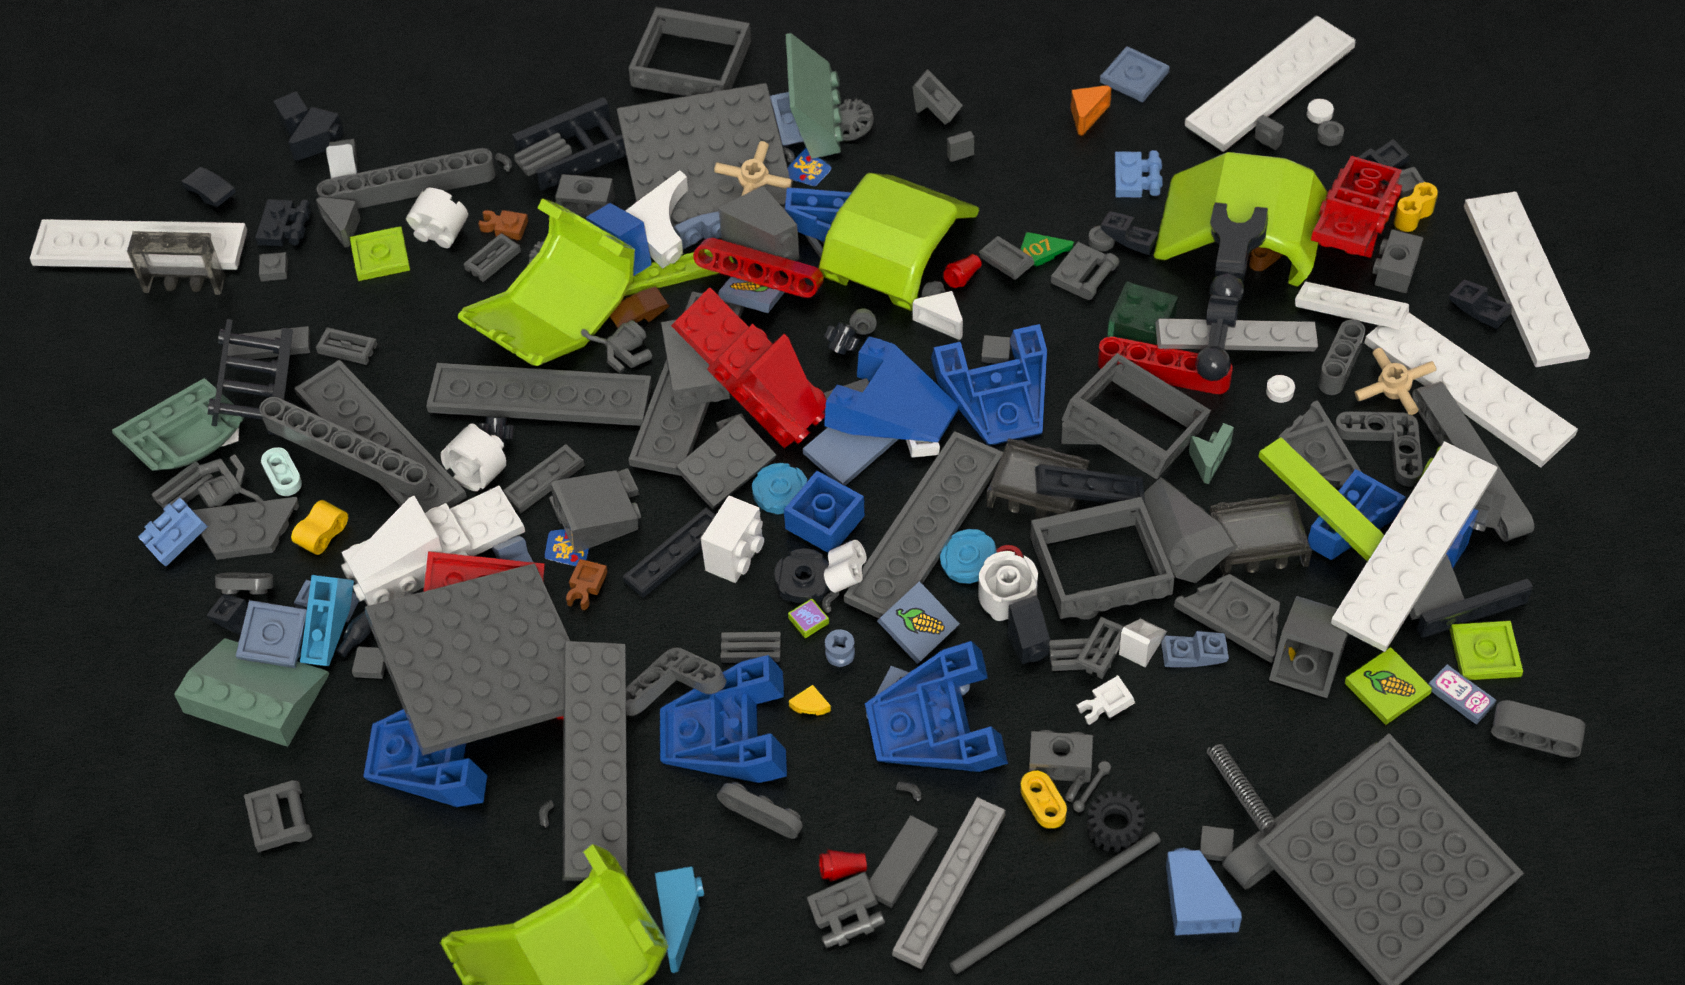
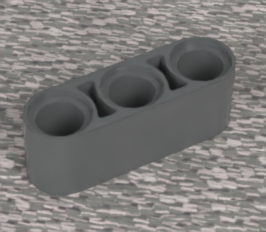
M1346 320L1341 324L1322 365L1319 388L1325 394L1336 395L1343 390L1361 351L1365 327L1361 322Z
M1507 700L1499 702L1496 706L1491 733L1496 738L1564 757H1576L1581 754L1586 725L1582 720L1575 717Z

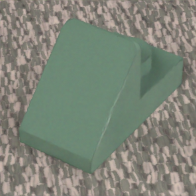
M1223 423L1218 433L1213 432L1209 442L1191 436L1189 453L1203 482L1207 484L1213 478L1232 442L1234 427Z

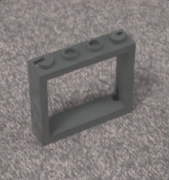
M656 7L629 66L631 86L683 96L732 89L751 43L750 23ZM662 33L735 45L721 81L647 68Z
M1117 353L1070 399L1062 421L1153 478L1158 479L1190 444L1191 436L1196 437L1200 433L1211 410ZM1113 381L1186 426L1187 429L1165 451L1091 405L1090 402Z
M1142 497L1031 520L1030 538L1060 619L1078 617L1088 611H1106L1112 607L1126 604L1133 605L1153 598L1160 599L1173 593L1174 574ZM1135 525L1156 576L1065 596L1046 544Z

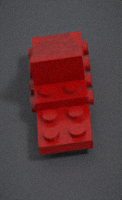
M1351 156L1345 168L1340 169L1338 178L1334 180L1332 190L1328 191L1326 201L1322 202L1319 212L1321 217L1313 230L1311 241L1318 242V244L1324 247L1344 250L1352 255L1359 254L1371 258L1377 235L1382 233L1385 222L1388 221L1396 200L1399 199L1403 186L1398 184L1402 170ZM1381 180L1388 181L1389 185L1382 184Z
M708 288L671 325L710 365L707 370L783 448L793 441L797 444L800 443L810 433L807 430L809 425L812 423L816 426L825 417L824 410L826 409L827 399L820 389L814 387L807 380L789 338L783 334L774 343H771L763 330L757 328L754 324L748 327L711 288Z

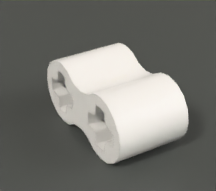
M852 540L828 552L829 566L824 571V578L832 592L836 593L862 581V565L866 562V553L858 540Z

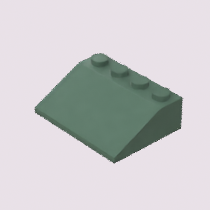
M786 34L790 109L812 159L841 152L840 141H843L844 138L841 126L838 125V123L842 122L841 111L839 107L837 108V105L841 104L838 89H836L837 86H840L838 74L836 71L832 72L827 60L793 34Z
M224 638L187 672L174 695L183 713L288 747L329 676V672L298 661L296 668L237 659L236 652L239 643Z

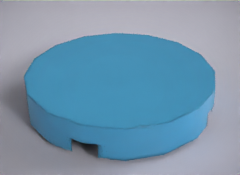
M771 464L762 468L758 472V476L753 480V499L766 512L784 514V508L807 483V478L802 470L797 467L796 469L790 467V464Z
M966 529L956 532L951 536L952 539H950L947 546H944L940 554L942 568L950 579L959 583L979 581L980 570L986 559L997 553L996 545L991 537L985 535V532L980 530Z

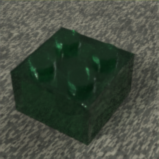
M1126 281L1110 316L1107 337H1118L1158 345L1155 323L1158 319H1175L1178 296Z

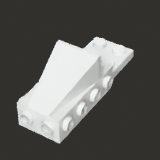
M500 486L449 509L445 503L430 509L426 513L422 510L415 496H412L370 539L360 544H355L343 551L342 555L345 563L341 567L346 578L354 580L355 585H353V589L358 600H364L367 606L404 597L405 593H413L423 588L428 551L475 556L524 533L525 529Z

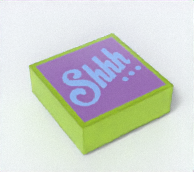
M813 599L788 613L789 620L805 638L829 624V618Z

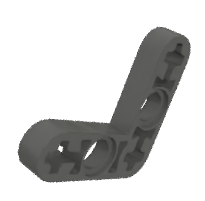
M1343 412L1337 416L1335 429L1342 439L1391 441L1396 481L1407 487L1418 484L1423 467L1418 422L1413 415L1391 412ZM1373 422L1379 423L1383 426V429L1373 430L1369 427V424ZM1344 423H1348L1351 428H1346ZM1402 425H1405L1406 429H1408L1407 435L1403 436ZM1407 445L1410 446L1414 450V452L1406 454L1401 452L1399 450V447ZM1410 463V473L1413 475H1407V471H1405L1406 464Z
M682 648L669 649L626 687V715H636L642 712L676 680L705 694H714L725 686L726 677L718 665ZM695 668H698V669H696L694 672L688 673V672H690L691 670H693V669H695Z

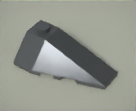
M1160 477L1144 492L1145 507L1176 578L1197 583L1237 547L1220 521L1212 518L1203 508L1190 501L1185 494L1164 478Z

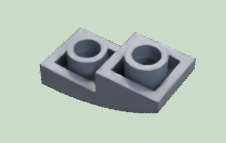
M719 212L699 215L674 226V231L682 239V250L697 243L702 238H722Z
M1197 631L1194 637L1165 635L1161 641L1165 667L1207 666L1227 662L1229 659L1225 633Z

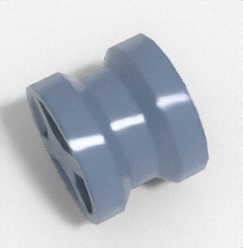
M840 629L834 630L827 635L825 648L828 662L837 667L849 665L855 657L852 634Z

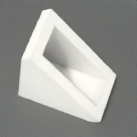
M952 291L914 300V321L958 340L962 338L963 319Z
M1139 619L1123 627L1119 655L1146 667L1167 631Z

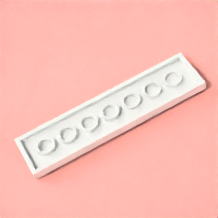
M1316 16L1188 116L1185 120V126L1224 152L1253 129L1257 124V120L1262 115L1268 117L1352 50L1356 40Z
M1510 192L1465 200L1464 208L1506 303L1512 306L1511 314L1534 366L1540 367L1588 359L1590 350L1517 193Z
M42 220L30 261L33 266L237 269L247 228L245 223Z
M1408 313L1400 329L1379 325L1365 338L1364 343L1373 350L1382 348L1391 363H1400L1407 370L1433 361L1436 371L1416 380L1424 386L1439 381L1443 382L1465 415L1539 467L1546 464L1576 435L1578 430L1576 427L1410 313Z
M1444 441L1332 617L1331 624L1385 652L1494 478L1498 467Z

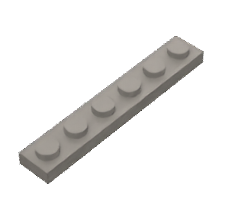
M1158 319L1155 323L1158 348L1205 349L1208 347L1212 325H1207L1206 320ZM1237 320L1235 328L1228 327L1224 350L1315 351L1318 348L1315 322Z
M980 798L975 800L893 949V956L922 969L1005 816L1004 809Z

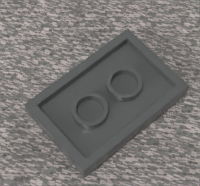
M738 415L676 466V470L714 510L728 496L732 495L762 468L773 461L776 454L745 420Z

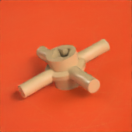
M763 141L759 142L754 159L745 161L741 168L718 162L715 165V173L738 178L739 183L744 188L742 196L761 186L765 187L766 184L785 189L792 186V179L769 174L768 169L763 164L769 145Z
M1382 348L1375 349L1373 355L1380 365L1382 373L1377 383L1355 391L1357 400L1362 401L1384 392L1390 399H1400L1409 415L1416 414L1419 409L1408 391L1412 387V380L1436 371L1434 362L1430 361L1407 370L1400 363H1391Z

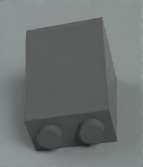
M764 186L718 208L723 241L793 261L799 260L797 224Z
M676 320L661 322L675 407L730 399L728 390L707 370L710 365L671 326Z
M617 470L551 482L554 507L574 553L638 530V519L641 518L639 508L636 502H630L628 495L631 493L625 478L620 480Z
M1296 596L1281 634L1269 680L1328 698L1349 634L1331 624L1332 617L1338 608ZM1289 647H1292L1296 653L1293 661L1289 657Z

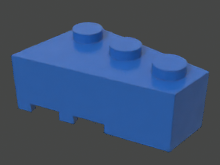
M787 188L785 211L797 224V231L799 233L825 241L826 234L837 211L851 193Z
M1357 469L1353 471L1338 491L1378 529L1395 520L1406 498ZM1320 516L1311 526L1306 544L1307 547L1330 560L1352 547Z

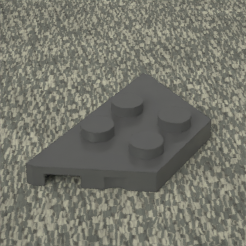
M1318 400L1314 401L1310 409L1303 416L1300 415L1293 422V425L1290 428H1286L1278 437V439L1282 437L1333 487L1341 488L1355 469L1361 472Z
M297 497L193 511L208 526L200 535L205 543L208 544L216 560L273 553L279 543L280 536L285 533L289 526L288 519L293 510H298L299 501Z
M1230 574L1217 579L1213 584H1206L1198 588L1195 594L1186 598L1180 596L1175 600L1174 607L1218 633H1225V637L1270 663L1274 661L1280 602Z

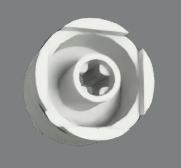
M426 188L417 198L406 220L415 230L414 236L420 241L427 242L428 239L436 241L441 247L449 248L468 217V212L464 205L459 201L456 205L450 200L451 195L442 190Z
M469 424L441 451V461L446 470L451 468L456 474L453 479L469 490L478 491L480 488H485L505 468L506 457L502 450L504 444L499 437L495 435L490 436L476 425Z
M1011 551L998 552L986 559L979 573L978 594L982 607L991 614L993 619L997 621L1008 619L1010 604L1037 596L1038 572L1036 566L1026 556L1022 558Z

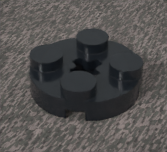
M797 549L790 552V556L784 560L781 558L775 567V584L781 598L796 603H805L810 599H813L815 602L822 601L830 590L824 578V571L828 568L829 561L827 562L821 553L812 549ZM802 572H807L810 578L800 580L796 576H801Z

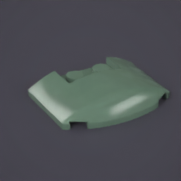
M204 378L112 431L151 470H167L187 466L216 451L235 433L244 417L219 414L217 427L211 426L213 415H207L209 398L215 399L217 389ZM223 394L221 395L220 403L233 404Z

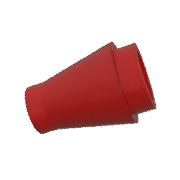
M971 254L967 258L947 265L944 271L945 281L953 288L965 286L973 274L981 267V260L978 256Z
M827 850V853L820 854L819 857L822 879L829 878L830 881H834L856 873L866 872L867 869L864 853L856 854Z

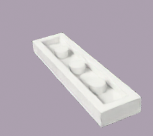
M1310 282L1304 283L1295 298L1296 307L1394 329L1401 328L1409 313V304Z

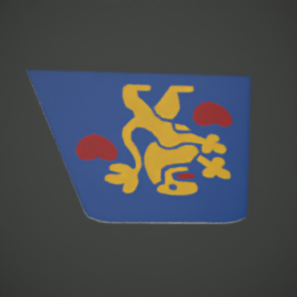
M805 148L787 169L790 179L816 186L830 172L831 167L819 157L811 159L807 148Z
M564 529L549 532L545 559L572 566H577L579 559L587 560L588 549L574 553Z

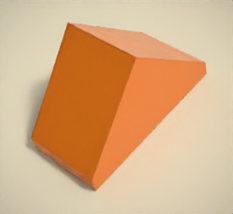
M1100 86L1072 90L1071 110L1078 134L1083 135L1110 106L1111 87Z

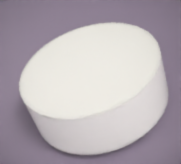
M1316 99L1309 103L1307 117L1312 122L1322 124L1331 120L1333 105L1329 101Z
M1273 376L1268 380L1266 394L1272 401L1279 403L1287 402L1294 395L1295 384L1287 376Z

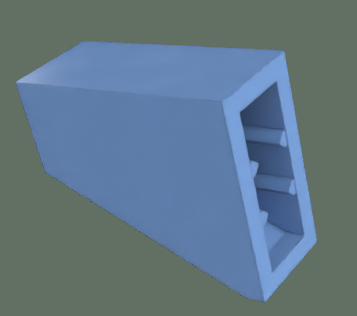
M1180 848L1173 852H1168L1166 872L1175 935L1239 932L1242 919L1241 911L1201 851Z

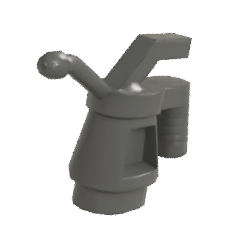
M633 320L622 323L617 331L607 339L590 335L586 329H582L580 332L583 337L606 345L607 363L619 374L624 371V366L614 358V355L630 368L652 359L649 349L636 355L629 353L641 346L643 340L647 337L645 331Z
M235 454L230 457V460L237 469L236 478L221 459L198 465L201 476L217 471L222 474V476L204 481L203 485L197 488L200 497L208 508L221 507L233 495L239 493L255 499L256 502L264 501L257 494L241 488L245 468Z

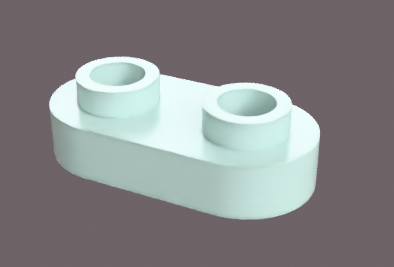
M278 447L267 450L261 458V463L274 490L282 496H290L298 492L302 481L288 452Z

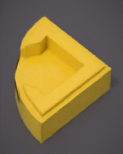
M813 685L789 700V706L797 713L823 715L831 711L830 704Z

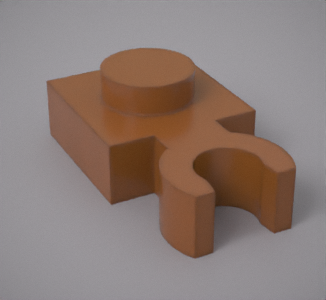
M503 210L500 216L495 215L492 211H483L484 220L487 222L479 221V227L483 232L495 230L496 236L502 233L510 239L521 240L528 223L527 214Z
M579 559L569 581L570 588L572 589L566 596L568 606H572L573 601L580 598L582 599L580 603L582 610L588 608L590 604L588 595L589 593L598 595L608 572L606 565Z

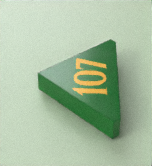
M1026 232L1021 251L1031 256L1034 265L1039 266L1054 259L1055 255L1065 251L1070 252L1073 249L1074 242Z

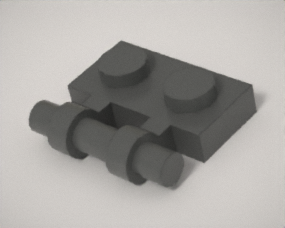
M865 872L807 897L817 926L822 929L831 925L833 932L822 936L827 948L836 944L842 946L849 942L848 939L863 932L866 935L874 932L875 927L885 923L881 911L870 916L867 909L877 905L878 902ZM857 913L859 921L843 927L841 920Z

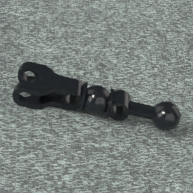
M1216 202L1213 207L1210 220L1211 236L1215 243L1219 245L1215 277L1209 287L1210 301L1206 324L1212 325L1208 347L1200 351L1195 361V368L1198 374L1208 381H1219L1227 375L1231 367V359L1224 351L1228 327L1235 328L1239 309L1238 303L1244 294L1243 282L1249 253L1261 246L1266 239L1268 208L1255 207L1251 219L1244 223H1236L1228 218L1227 203Z

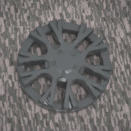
M848 99V101L844 100V104L838 106L842 115V122L838 123V125L841 126L842 132L844 130L850 131L849 134H843L844 140H854L870 130L874 122V116L870 106L862 103V100L858 101V99H855L852 102L851 99ZM861 121H868L866 125L861 123Z

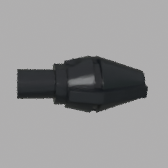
M365 610L350 621L351 623L346 628L343 636L344 640L336 650L343 657L347 656L353 646L356 647L368 637L367 635H370L371 627Z

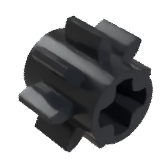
M838 322L837 326L834 327L829 325L824 335L829 340L827 347L843 355L846 354L847 350L855 351L859 339L854 336L857 330L842 322Z
M486 416V423H479V429L490 436L495 435L499 437L504 446L506 439L513 438V425H507V418Z

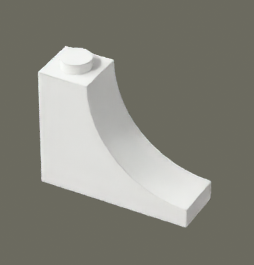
M680 170L626 210L627 213L644 221L650 257L662 268L670 263H675L683 254L682 239L676 234L670 222L676 203L688 191L687 176Z

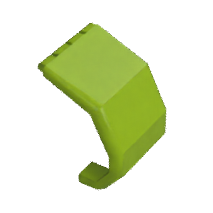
M1227 152L1175 174L1171 179L1154 257L1166 260L1215 242L1211 236L1210 220L1216 202L1227 203L1228 218L1236 223H1244L1251 219L1255 207L1268 208L1267 233L1264 243L1259 247L1269 248L1286 255L1290 259L1292 266L1288 283L1298 287L1308 277L1314 265L1318 242L1311 241V236L1321 217L1319 216L1322 202L1326 201L1328 192L1312 169L1286 158Z
M866 174L837 211L826 234L819 269L827 279L845 286L851 280L889 295L893 304L913 311V302L915 299H919L917 294L922 274L933 250L957 218L977 217L979 208L893 175Z
M545 199L541 200L538 209L549 215V233L540 252L507 291L464 307L458 314L459 320L535 366L580 349L590 341L581 335V330L586 329L590 335L594 336L621 303L633 279L635 248L569 209Z
M594 844L583 852L593 867L589 877L569 894L514 924L451 932L440 942L449 960L454 963L453 967L463 985H643L656 973L668 949V943L616 858L608 850Z

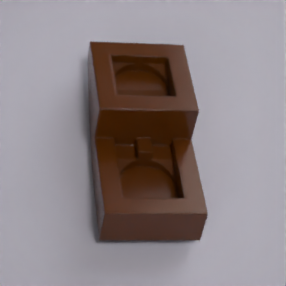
M655 286L621 301L610 317L617 328H619L622 323H627L630 320L638 323L645 318L650 322L670 306Z

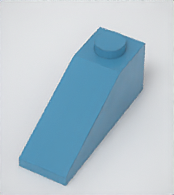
M311 576L300 663L330 665L350 611L354 580Z
M693 867L655 873L672 973L679 970L700 909L698 897L704 896L701 877L694 878Z

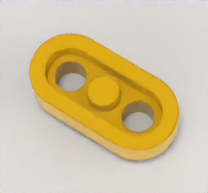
M1031 771L1025 774L1021 780V794L1038 823L1046 828L1061 826L1066 819L1067 807L1050 777L1041 771ZM1032 788H1039L1041 791L1038 792V793H1035V792L1031 791V789H1032ZM1053 812L1056 816L1048 817L1046 813Z

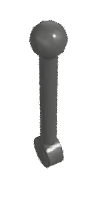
M1103 761L1099 763L1098 773L1080 800H1076L1073 803V809L1076 812L1084 810V803L1102 776L1110 772L1111 765L1108 762Z

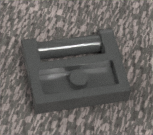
M1078 242L1051 275V283L1086 300H1091L1103 279L1118 266L1119 260L1111 253L1103 254ZM1096 264L1099 265V269L1088 283L1082 284Z
M288 781L244 795L254 843L258 852L294 841L304 842L312 837L311 828L306 824L300 799L302 790L298 781ZM284 797L288 798L294 827L287 829L284 826L279 799Z

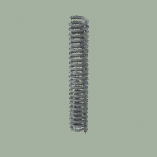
M1215 745L1211 750L1208 747L1207 754L1243 804L1248 814H1250V817H1252L1261 833L1268 835L1269 833L1266 832L1273 830L1277 825L1272 814L1267 810L1263 801L1260 800V797L1251 787L1247 778L1244 777V774H1242L1238 765L1233 761L1226 748H1224V745ZM1274 823V825L1271 828L1264 830L1265 828L1270 827Z

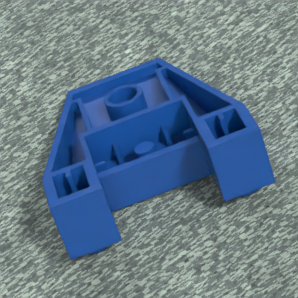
M1040 324L1013 330L1009 341L1015 360L968 370L961 342L934 347L931 360L938 384L959 405L958 409L988 446L1042 434L1047 348Z
M869 336L859 351L857 377L861 379L867 378L870 382L863 393L836 385L826 400L825 426L851 435L939 442L958 411L959 405L895 344Z
M972 641L942 650L865 703L877 761L976 772L1008 764L1002 736L994 728L988 727L970 733L960 687L988 679L982 650Z
M769 655L742 661L724 671L726 684L720 691L714 694H705L693 689L660 708V761L663 764L756 783L787 776L786 749L771 733L757 736V704L784 697L783 671Z
M404 709L372 725L364 778L366 780L459 807L484 802L487 775L470 759H464L466 743L422 755Z

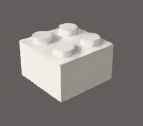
M731 496L727 497L701 537L705 571L734 583L737 582L741 574L744 575L748 571L752 556L755 552L758 553L764 543L761 529L763 522L760 519L759 507Z

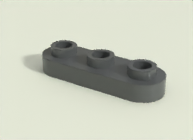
M725 783L717 794L719 801L727 808L785 837L796 838L803 827L800 821L801 817L797 812L789 808L784 810L774 805L769 798L762 795L756 796L748 792L739 783Z

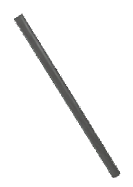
M1154 831L952 961L950 963L952 970L955 974H958L1160 843L1159 836Z

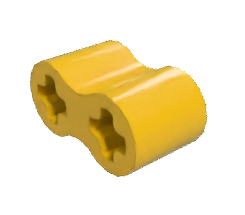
M1419 183L1415 186L1412 195L1399 200L1394 218V225L1398 230L1411 232L1416 229L1420 219L1428 217L1433 213L1438 193L1437 188L1433 184Z
M320 500L313 506L310 514L296 525L292 532V541L315 555H319L325 551L331 539L344 529L348 521V514L325 500Z

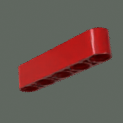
M716 238L705 239L695 249L693 254L695 263L701 268L808 298L813 296L824 281L822 272L814 266ZM704 249L709 250L713 257L707 256ZM729 256L734 257L738 264L732 263ZM754 263L759 264L763 271L757 270ZM779 271H784L788 275V279L783 278ZM804 278L810 279L814 286L808 285Z
M1106 337L1099 344L1098 366L1100 369L1118 353L1172 386L1213 394H1223L1230 387L1232 365L1225 377L1219 381H1208L1203 379L1195 368V361L1199 353L1158 348V345L1118 337Z

